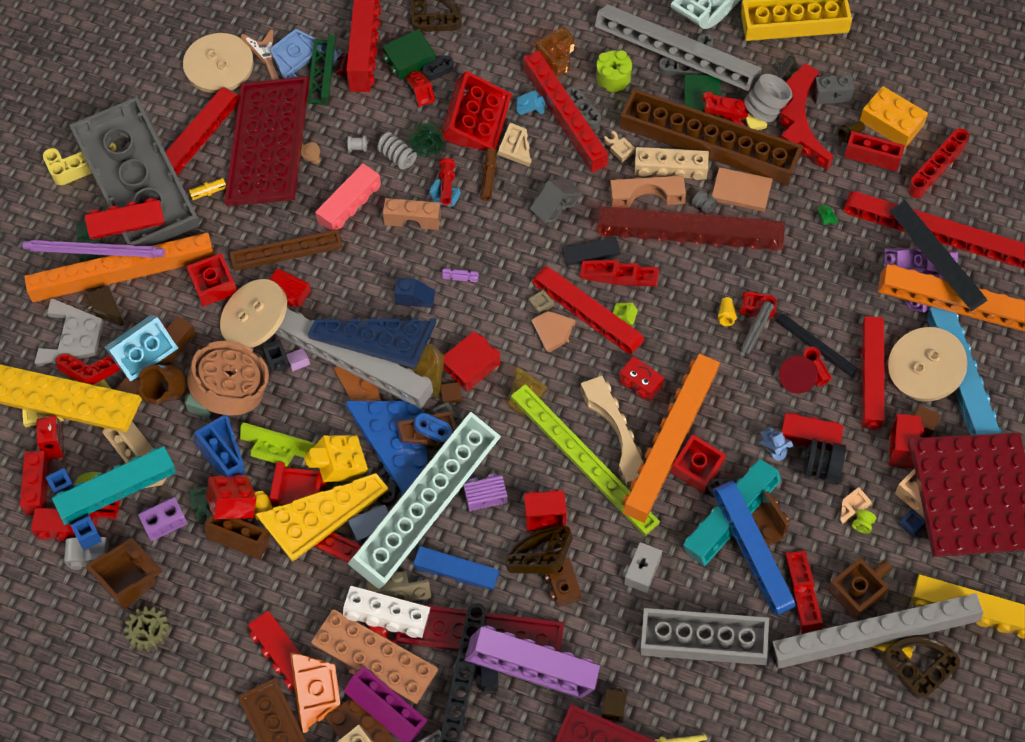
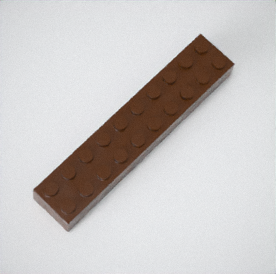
M634 88L620 115L621 129L682 150L709 151L708 159L758 176L772 178L773 181L787 186L790 184L803 149V145Z

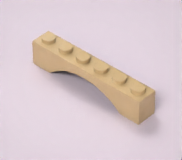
M599 376L581 383L580 392L587 407L604 417L615 430L622 452L618 474L623 484L629 489L633 479H638L640 475L637 474L640 464L643 463L641 458L642 452L640 447H636L633 442L635 440L633 432L626 427V418L618 410L619 404L616 397L613 398L610 393L611 387L609 382H605L603 376Z

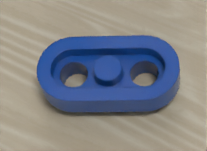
M422 413L414 419L413 427L415 431L437 442H445L452 434L451 426L448 423L429 414ZM420 422L425 424V428L420 426ZM438 430L442 431L443 436L438 434Z

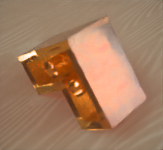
M565 26L536 42V51L541 53L557 78L570 70V56L568 54L574 51V36Z

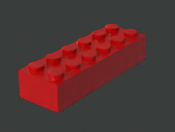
M354 0L346 70L350 92H371V85L375 84L373 71H376V60L374 59L378 53L376 43L379 42V32H377V29H380V18L378 17L382 11L380 0Z

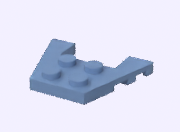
M295 29L270 48V53L283 79L298 77L294 73L312 60L314 37ZM318 45L317 47L321 54L327 49L325 45ZM335 50L333 65L338 61V57L343 53L342 51Z

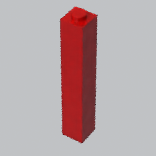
M865 316L862 323V427L877 430L882 428L885 421L884 317Z

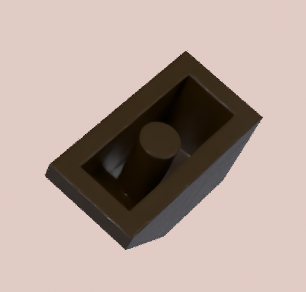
M109 286L87 294L90 300L87 302L90 312L94 311L96 317L119 326L124 325Z

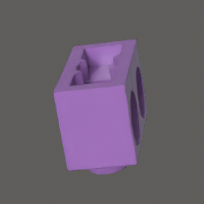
M175 497L165 499L161 504L146 508L142 513L138 514L151 541L188 524ZM170 511H176L171 516L167 515ZM157 520L155 524H149L150 521Z

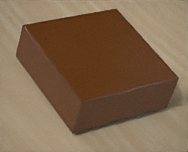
M459 382L440 385L443 403L462 402Z

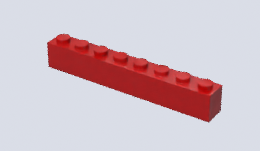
M536 51L523 57L524 72L540 96L544 98L546 105L590 171L593 173L608 166L607 151L541 53Z

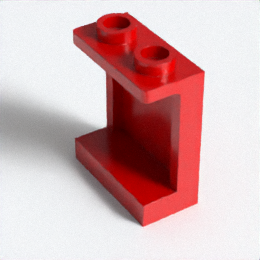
M277 462L270 494L272 506H284L293 503L295 500L322 492L323 486H327V482H323L320 469L319 471L286 468L285 463Z

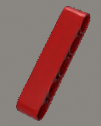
M962 128L956 129L912 177L908 188V193L911 197L921 198L964 151L969 140V132Z

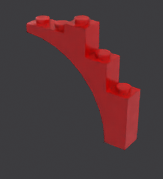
M805 63L786 82L792 91V97L786 107L780 112L779 123L784 128H788L781 135V138L803 145L801 154L814 161L819 167L828 170L831 167L834 156L813 135L808 125L805 111V101L813 89L815 79L819 77L820 72Z

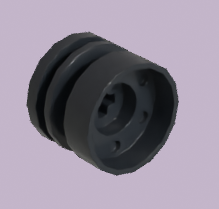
M812 438L805 455L804 478L810 479L811 472L815 471L814 480L817 481L820 474L825 473V483L838 485L844 465L846 445L833 442L830 450H826L825 440H822L820 448H817L818 439Z

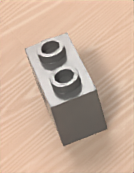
M852 76L816 77L813 88L816 104L851 102L854 92Z

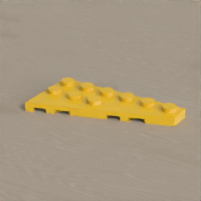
M375 473L354 480L352 483L340 485L331 490L295 500L293 503L278 506L266 512L257 513L256 517L293 562L386 493L388 487Z

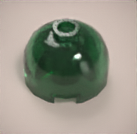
M421 121L411 129L409 145L418 156L426 158L427 155L435 153L438 155L445 145L444 133L436 123Z

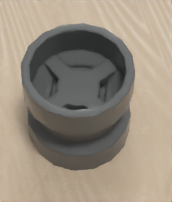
M700 190L694 196L691 204L696 208H701V211L708 215L716 206L717 199L709 197L707 192Z

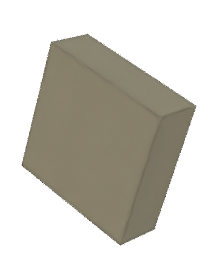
M544 290L528 299V303L538 315L554 306L553 300Z

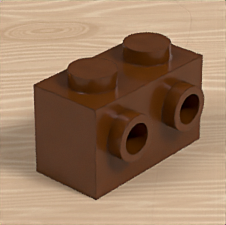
M570 557L565 558L559 571L544 574L546 583L550 582L552 588L549 590L552 602L556 601L557 607L581 601L579 585Z

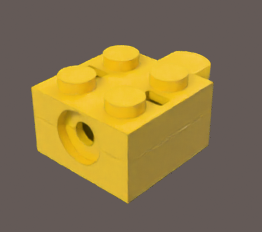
M323 436L304 457L308 467L320 469L323 482L354 481L360 479L368 470L358 436Z

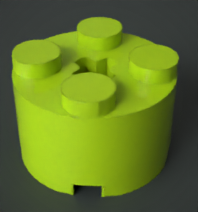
M623 50L601 53L597 61L596 70L598 85L601 88H606V91L609 92L624 90L631 82V59Z

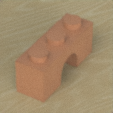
M385 198L383 210L384 225L403 227L405 220H414L420 224L421 229L439 230L441 219L440 203Z

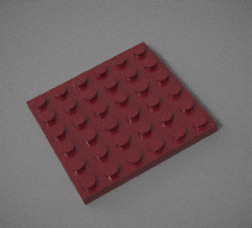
M1020 433L927 437L909 440L932 557L1025 551V452Z

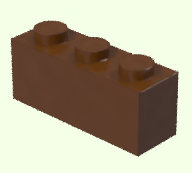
M211 514L205 523L206 539L259 560L269 546L268 530L240 519H214Z

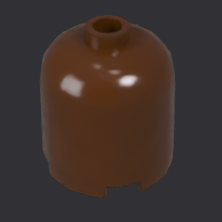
M173 365L147 366L138 376L140 378V387H138L140 396L146 402L154 404L174 401L180 398L185 392L187 385L183 371Z

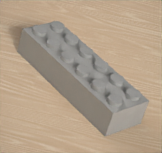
M644 608L641 655L766 665L769 618Z

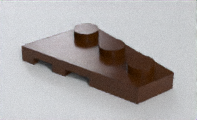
M452 411L431 415L448 423L451 426L452 433L457 428ZM414 419L396 423L401 443L442 447L445 443L437 442L416 432L413 427ZM420 422V426L425 428V424ZM438 430V434L443 436L442 431Z

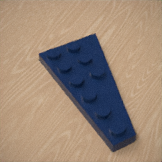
M411 318V321H400L399 319H369L368 321H358V319H351V321L315 319L308 333V338L416 369L437 322L436 318H429V321H419V318Z

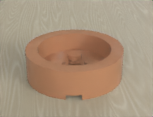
M216 341L209 343L207 347L196 352L191 363L187 382L191 395L204 408L222 415H241L250 412L261 402L268 383L269 372L262 357L256 356L253 353V349L237 342ZM225 371H231L234 375H231V377H229V374H227Z

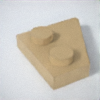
M510 123L497 155L530 167L531 158L529 155V142L527 141V129Z

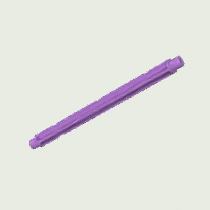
M41 240L24 241L22 245L23 249L39 252L149 258L165 256V249L155 246L49 242Z

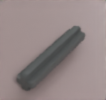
M764 302L741 347L743 353H751L774 307L772 303Z

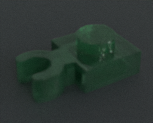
M207 487L189 490L192 510L197 511L195 516L198 523H201L200 518L202 515H207L208 519L211 516L210 511L207 509L210 508L206 499Z

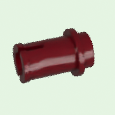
M342 53L338 57L339 63L335 73L340 77H345L347 75L348 54Z

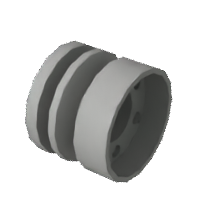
M763 74L755 83L754 88L745 97L744 103L747 110L754 117L765 122H772L780 114L782 108L790 101L792 91L781 78L772 74Z

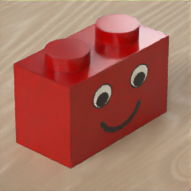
M634 356L619 372L621 385L627 389L630 388L639 398L646 399L649 402L664 384V377Z

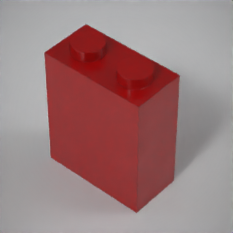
M473 331L442 356L440 361L441 367L456 382H459L460 386L467 392L501 364V354L495 347H491L483 335Z

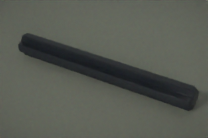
M786 314L779 316L777 322L808 346L817 348L823 357L849 376L856 372L857 367Z

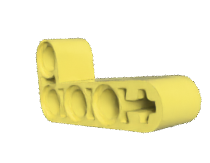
M112 142L109 150L118 152L116 145ZM53 148L46 150L43 154L52 179L57 185H65L92 174L82 152L64 159L61 158L58 150Z

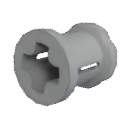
M348 136V152H352V150L367 152V137L352 138Z

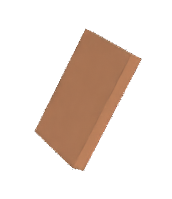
M719 167L712 197L717 199V202L765 212L772 178Z

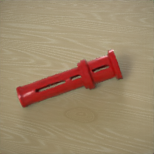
M444 158L439 163L441 169L439 172L441 180L440 203L442 205H449L452 202L451 194L452 181L455 178V172L453 171L455 169V161L451 158Z

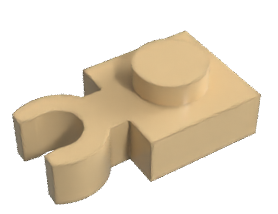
M614 131L611 132L613 139L604 137L605 144L611 146L610 151L621 162L636 152V148L624 137L619 140L617 133Z

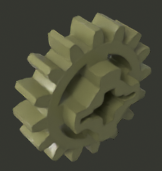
M144 607L143 612L136 609L137 615L130 614L129 616L132 620L125 621L128 627L124 629L125 634H127L126 640L130 642L132 648L137 646L139 651H142L143 647H145L146 651L149 652L152 646L157 650L158 643L164 644L162 638L169 637L166 632L170 629L169 625L166 624L168 619L166 616L163 617L164 614L161 610L157 612L155 607L151 611ZM144 624H146V626L149 628V635L147 632H145Z

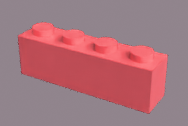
M362 164L315 212L317 222L330 231L342 228L345 221L350 216H353L362 204L367 202L373 192L380 188V175L365 164Z

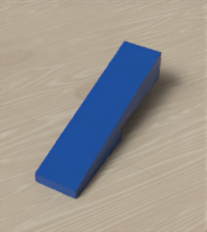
M421 546L413 564L417 571L453 578L458 583L494 590L500 573L498 569Z

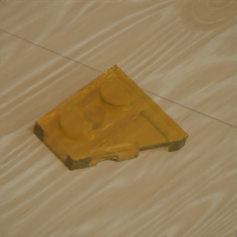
M427 344L416 369L412 368L411 370L421 377L429 378L433 386L432 396L438 397L445 355L432 344Z
M518 367L516 369L511 395L526 384L541 399L547 392V387ZM510 396L508 407L524 418L526 414L511 400Z

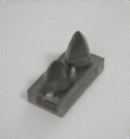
M788 56L785 61L771 64L772 68L777 72L772 75L781 78L785 82L799 70L796 59L793 56Z

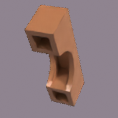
M672 175L670 177L654 176L652 178L637 177L634 179L611 180L612 209L629 208L634 199L644 194L656 195L666 205L685 204L684 176Z

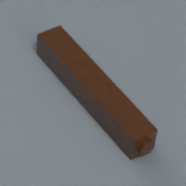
M179 316L176 317L166 331L178 349L155 365H170L196 334L192 324ZM126 377L116 390L140 395L138 391L140 378L136 377L130 381Z

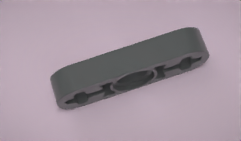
M567 88L566 92L568 95H572L570 98L577 108L580 105L587 106L586 110L579 111L591 129L598 128L601 124L600 113L578 88Z

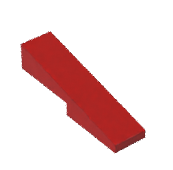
M806 551L785 553L801 634L822 630L823 621L814 591V580Z

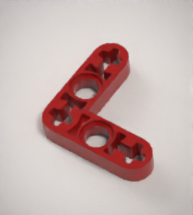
M61 354L56 357V365L59 371L78 382L94 385L120 370L110 355L90 366L70 354Z

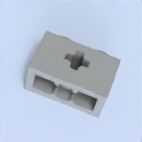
M641 542L638 548H633L630 559H632L631 565H626L623 572V577H625L624 585L647 593L662 558L663 551Z

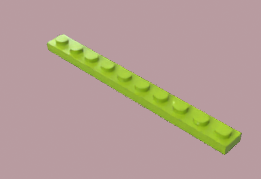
M526 384L512 394L511 400L623 514V499L626 494L630 495L631 491ZM651 512L645 523L623 514L644 536L649 534L660 523Z

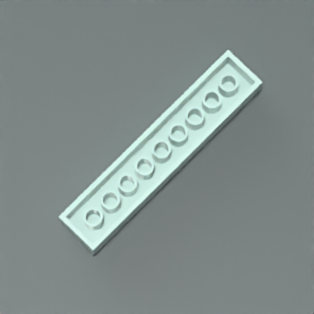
M470 412L348 562V565L378 589L384 586L501 436Z

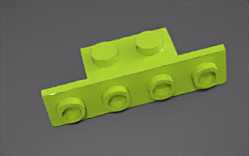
M242 423L240 439L255 443L251 449L252 457L273 463L282 462L285 463L286 467H288L294 455L304 458L305 454L315 446L313 442L251 424Z

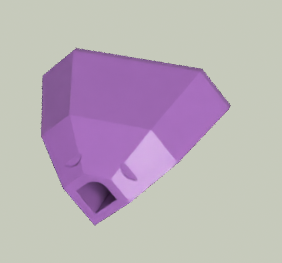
M885 248L884 268L887 264L897 265L900 268L915 270L919 273L930 274L944 279L919 248ZM947 250L958 263V252ZM903 299L910 310L926 312L931 307Z

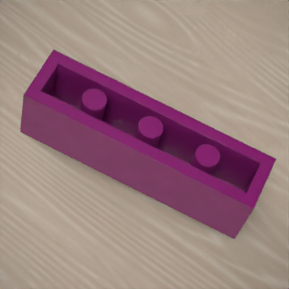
M365 666L351 678L344 689V692L402 742H411L428 721Z

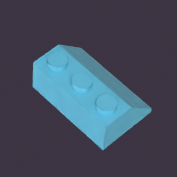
M150 315L104 347L115 364L130 381L138 377L144 368L155 365L178 349L158 317Z

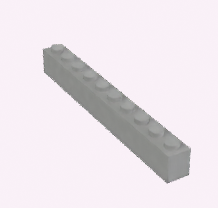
M607 4L597 13L595 27L744 90L750 91L760 77L762 68L611 5Z
M288 307L280 327L274 333L420 409L433 393L431 380L425 376L421 377L415 374L410 368L405 369L394 362L309 339L308 333L315 320H309L301 313L291 311Z
M977 593L776 640L773 641V652L779 669L981 621L983 611Z

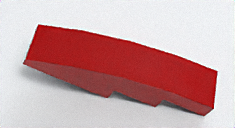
M618 260L582 261L580 278L616 285L657 286L660 270L658 267H639L638 263L620 264Z

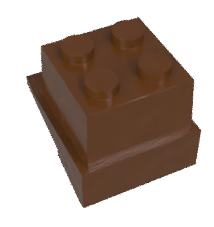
M133 538L125 541L107 554H102L85 566L95 580L124 609L128 608L156 584L154 577L163 572Z

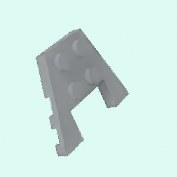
M51 299L47 312L48 316L66 319L58 350L38 348L35 359L36 367L44 366L43 364L47 363L56 364V357L61 354H70L77 359L96 356L104 323L103 320L65 303Z

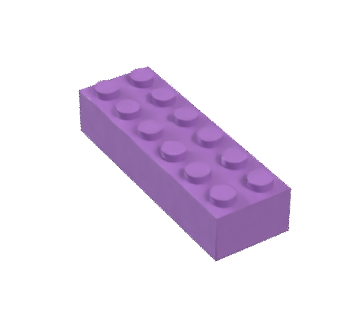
M481 626L470 638L465 661L581 699L595 689L600 665L594 664L593 660L579 659L574 657L575 655L572 653L555 651V648L544 645L542 647L536 645L533 640H521L515 638L516 636L512 633L497 632L491 626Z

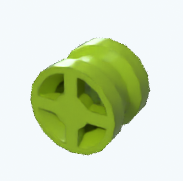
M860 509L856 513L857 519L853 521L852 527L858 532L869 534L872 530L871 525L876 521V516L867 510Z

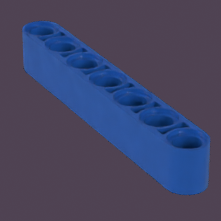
M731 480L714 488L713 494L771 611L774 615L778 616L794 608L795 601L736 483Z

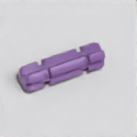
M444 268L442 278L478 282L479 273L477 271L468 272V270L453 269L452 271L450 268Z

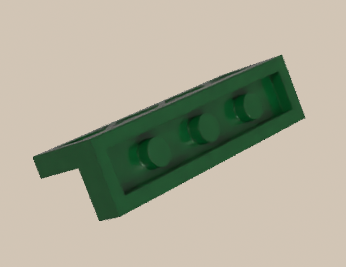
M328 34V40L314 39L307 104L329 105L335 35ZM318 45L327 46L326 51L321 54L317 50ZM320 59L325 62V66L321 69L315 65ZM320 74L323 82L317 85L314 78ZM317 90L321 93V100L311 99L312 94Z

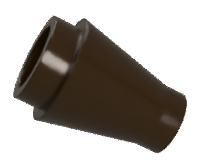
M862 121L841 125L837 131L838 136L842 141H849L851 132L860 133L865 130V125Z

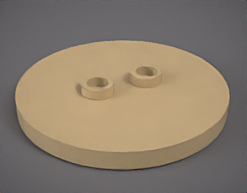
M214 33L201 37L188 48L183 59V68L188 81L197 89L208 93H217L222 87L233 90L241 86V83H244L249 78L254 64L251 49L241 38L228 33Z
M268 279L255 280L238 289L228 300L221 315L220 329L225 340L237 342L249 348L258 346L268 340L280 327L286 314L287 297L284 290L277 283Z
M935 327L919 328L905 334L894 345L888 362L889 374L896 388L905 396L918 401H935L950 395L964 380L968 366L967 355L959 339L952 333Z

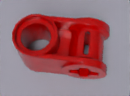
M744 292L742 294L743 303L739 310L742 315L757 317L765 301L774 305L768 318H772L775 315L777 300L774 296L754 292Z

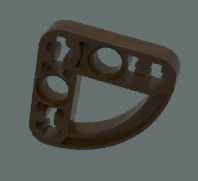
M411 0L412 27L415 31L418 29L421 32L455 31L462 27L461 12L454 0H436L451 11V13L427 14V0ZM418 7H422L424 9L422 12L415 11V9ZM440 20L442 23L434 25L433 21Z
M568 526L550 527L522 539L509 551L504 560L507 571L509 573L551 574L559 571L573 540L570 528ZM549 541L545 553H526L535 546Z
M919 636L899 640L887 647L882 655L887 666L916 698L929 696L960 666V658L950 647L929 637ZM909 646H922L938 652L940 656L921 673L902 649ZM896 652V659L891 660V653ZM947 658H952V665L945 668L941 667L947 663ZM905 666L909 667L912 671L910 678H906L902 673ZM933 669L937 670L940 674L938 681H934L931 678L930 674ZM928 682L929 684L922 689L924 692L919 693L918 685Z

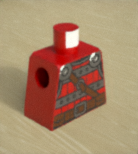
M57 416L38 418L36 420L37 444L40 451H45L50 460L64 458L62 422Z

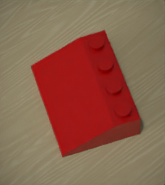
M465 71L456 81L440 137L459 146L484 151L487 149L496 150L512 93Z

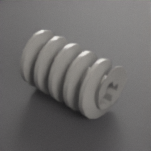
M392 132L385 133L377 146L380 153H383L385 157H388L390 161L402 170L409 168L417 157V153L408 148L406 144H403L402 140H398L397 136H393Z

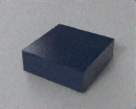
M911 509L898 522V525L914 537L926 523L924 518Z

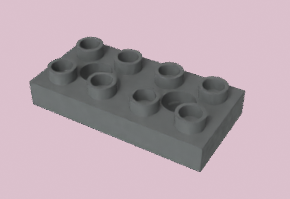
M138 97L69 125L108 207L119 206V208L126 207L127 203L137 202V204H140L150 198H156L162 204L166 224L122 233L126 245H157L200 226L198 217ZM117 139L131 142L125 151L113 152L109 150L110 144Z

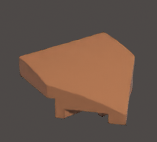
M549 311L531 320L546 351L549 353L563 344L569 343L572 327L576 323L575 319Z

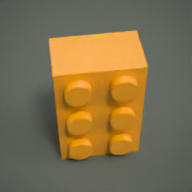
M882 86L864 107L860 121L892 142L905 145V149L925 125L928 113Z

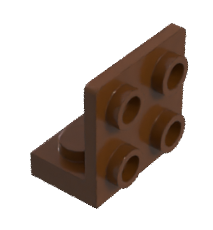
M768 491L764 493L761 505L751 515L767 547H770L785 539L790 520L787 514L778 507L779 503L775 496H771Z

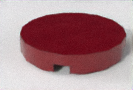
M796 355L789 357L780 367V382L791 393L801 394L808 392L817 382V366L810 358Z

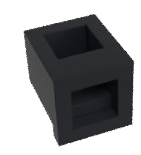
M278 339L262 345L271 371L276 370L280 372L285 370L287 365H289V361L281 340Z
M477 665V685H481V693L493 694L494 691H498V671Z

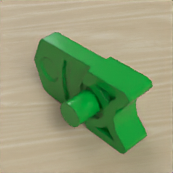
M822 205L817 207V212L823 225L829 223L837 224L838 218L830 206Z

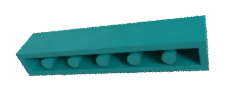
M157 447L142 457H134L125 465L115 466L112 468V471L94 476L92 480L86 483L80 482L73 489L57 493L52 500L63 524L66 525L176 474L175 466L165 447Z
M759 459L756 464L749 468L748 473L737 481L736 485L751 514L762 503L764 493L767 491L771 493L781 482V478L777 469ZM719 505L711 510L710 515L699 523L696 531L689 535L683 544L686 554L704 567L733 535Z

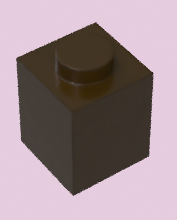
M620 688L606 689L602 718L623 722L627 692H623Z

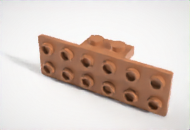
M336 610L331 611L311 642L313 646L345 663L350 676L353 677L365 666L395 693L415 704L419 702L438 672V668L356 621L348 620Z

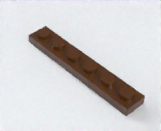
M338 229L232 251L230 256L233 270L238 271L342 249L343 246Z

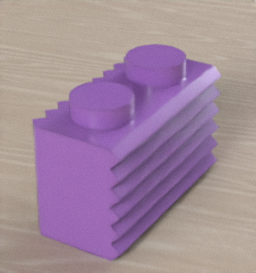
M491 474L482 480L473 478L463 484L469 511L508 503L502 475Z

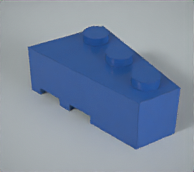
M223 415L194 432L195 445L218 475L244 476V463L228 415Z

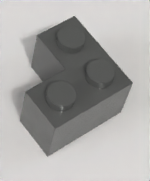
M568 179L549 180L543 185L542 192L534 199V204L530 209L545 223L555 222L564 208L574 207L583 192Z

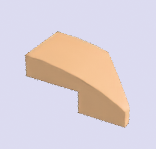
M859 487L843 499L842 524L855 517L858 510H865L872 504Z

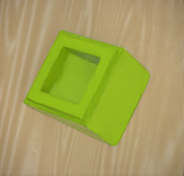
M616 303L613 314L627 324L633 325L638 310L633 303Z

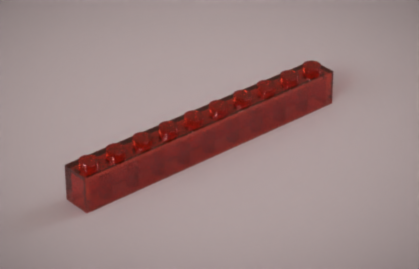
M600 206L598 235L607 237L621 236L622 238L633 237L642 240H667L678 243L713 244L715 246L725 245L735 248L749 247L751 249L760 248L776 251L782 250L785 222Z

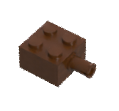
M860 557L831 581L828 591L857 620L886 595L889 586L881 578L891 571L892 567L886 560H882L881 563L872 569Z

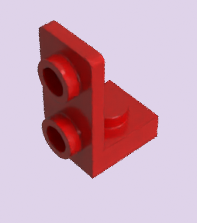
M414 71L405 76L406 81L413 88L419 107L436 102L431 82L421 71Z

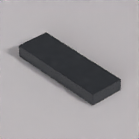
M616 237L562 248L566 266L581 264L582 261L615 257L621 254Z

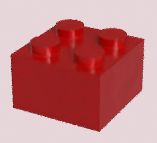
M222 253L186 266L202 307L230 297L237 291Z
M897 414L890 433L888 466L913 468L914 463L909 440L923 436L924 424H921L920 416Z
M692 435L672 464L670 473L704 494L708 485L724 464L726 454L697 436Z
M219 475L208 478L206 499L214 519L254 518L257 497L248 476Z
M552 489L541 493L539 491H531L528 494H524L527 532L556 526H566L567 510L564 490Z

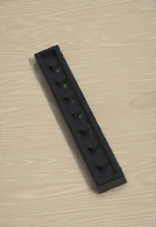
M906 200L890 210L892 216L971 312L987 301L984 294Z

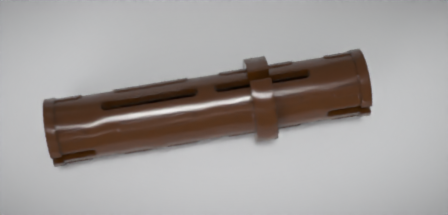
M495 149L486 150L485 163L482 167L484 173L480 199L483 201H491L494 174L497 170V151Z

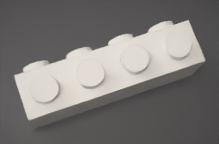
M350 586L343 608V616L351 621L366 622L369 626H380L391 632L399 631L413 638H422L429 617L430 607Z

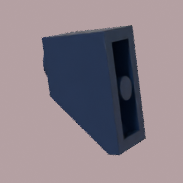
M397 277L394 292L396 305L433 308L435 290L416 279Z

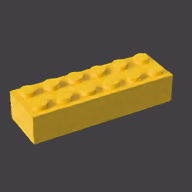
M848 0L742 1L741 18L746 41L849 33L852 17Z

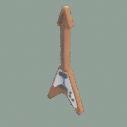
M270 30L261 42L242 34L241 39L266 64L271 79H279L270 53V48L273 46V30Z

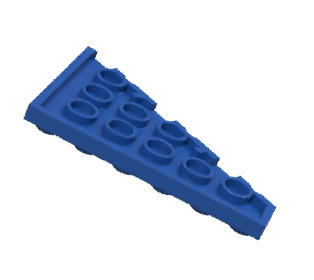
M346 401L345 408L349 410L355 424L361 429L362 435L368 444H371L377 453V458L383 463L384 469L390 478L395 481L401 495H403L427 466L428 461L425 445L401 443L396 423L415 419L419 414H422V410L406 401Z

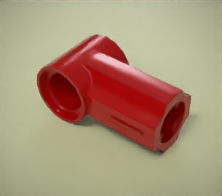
M815 347L806 348L802 356L812 357L814 359L813 362L817 366L818 378L815 384L816 387L826 385L832 380V377L820 358V351Z

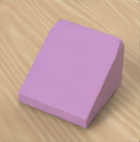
M303 348L286 354L292 372L310 365L309 358Z

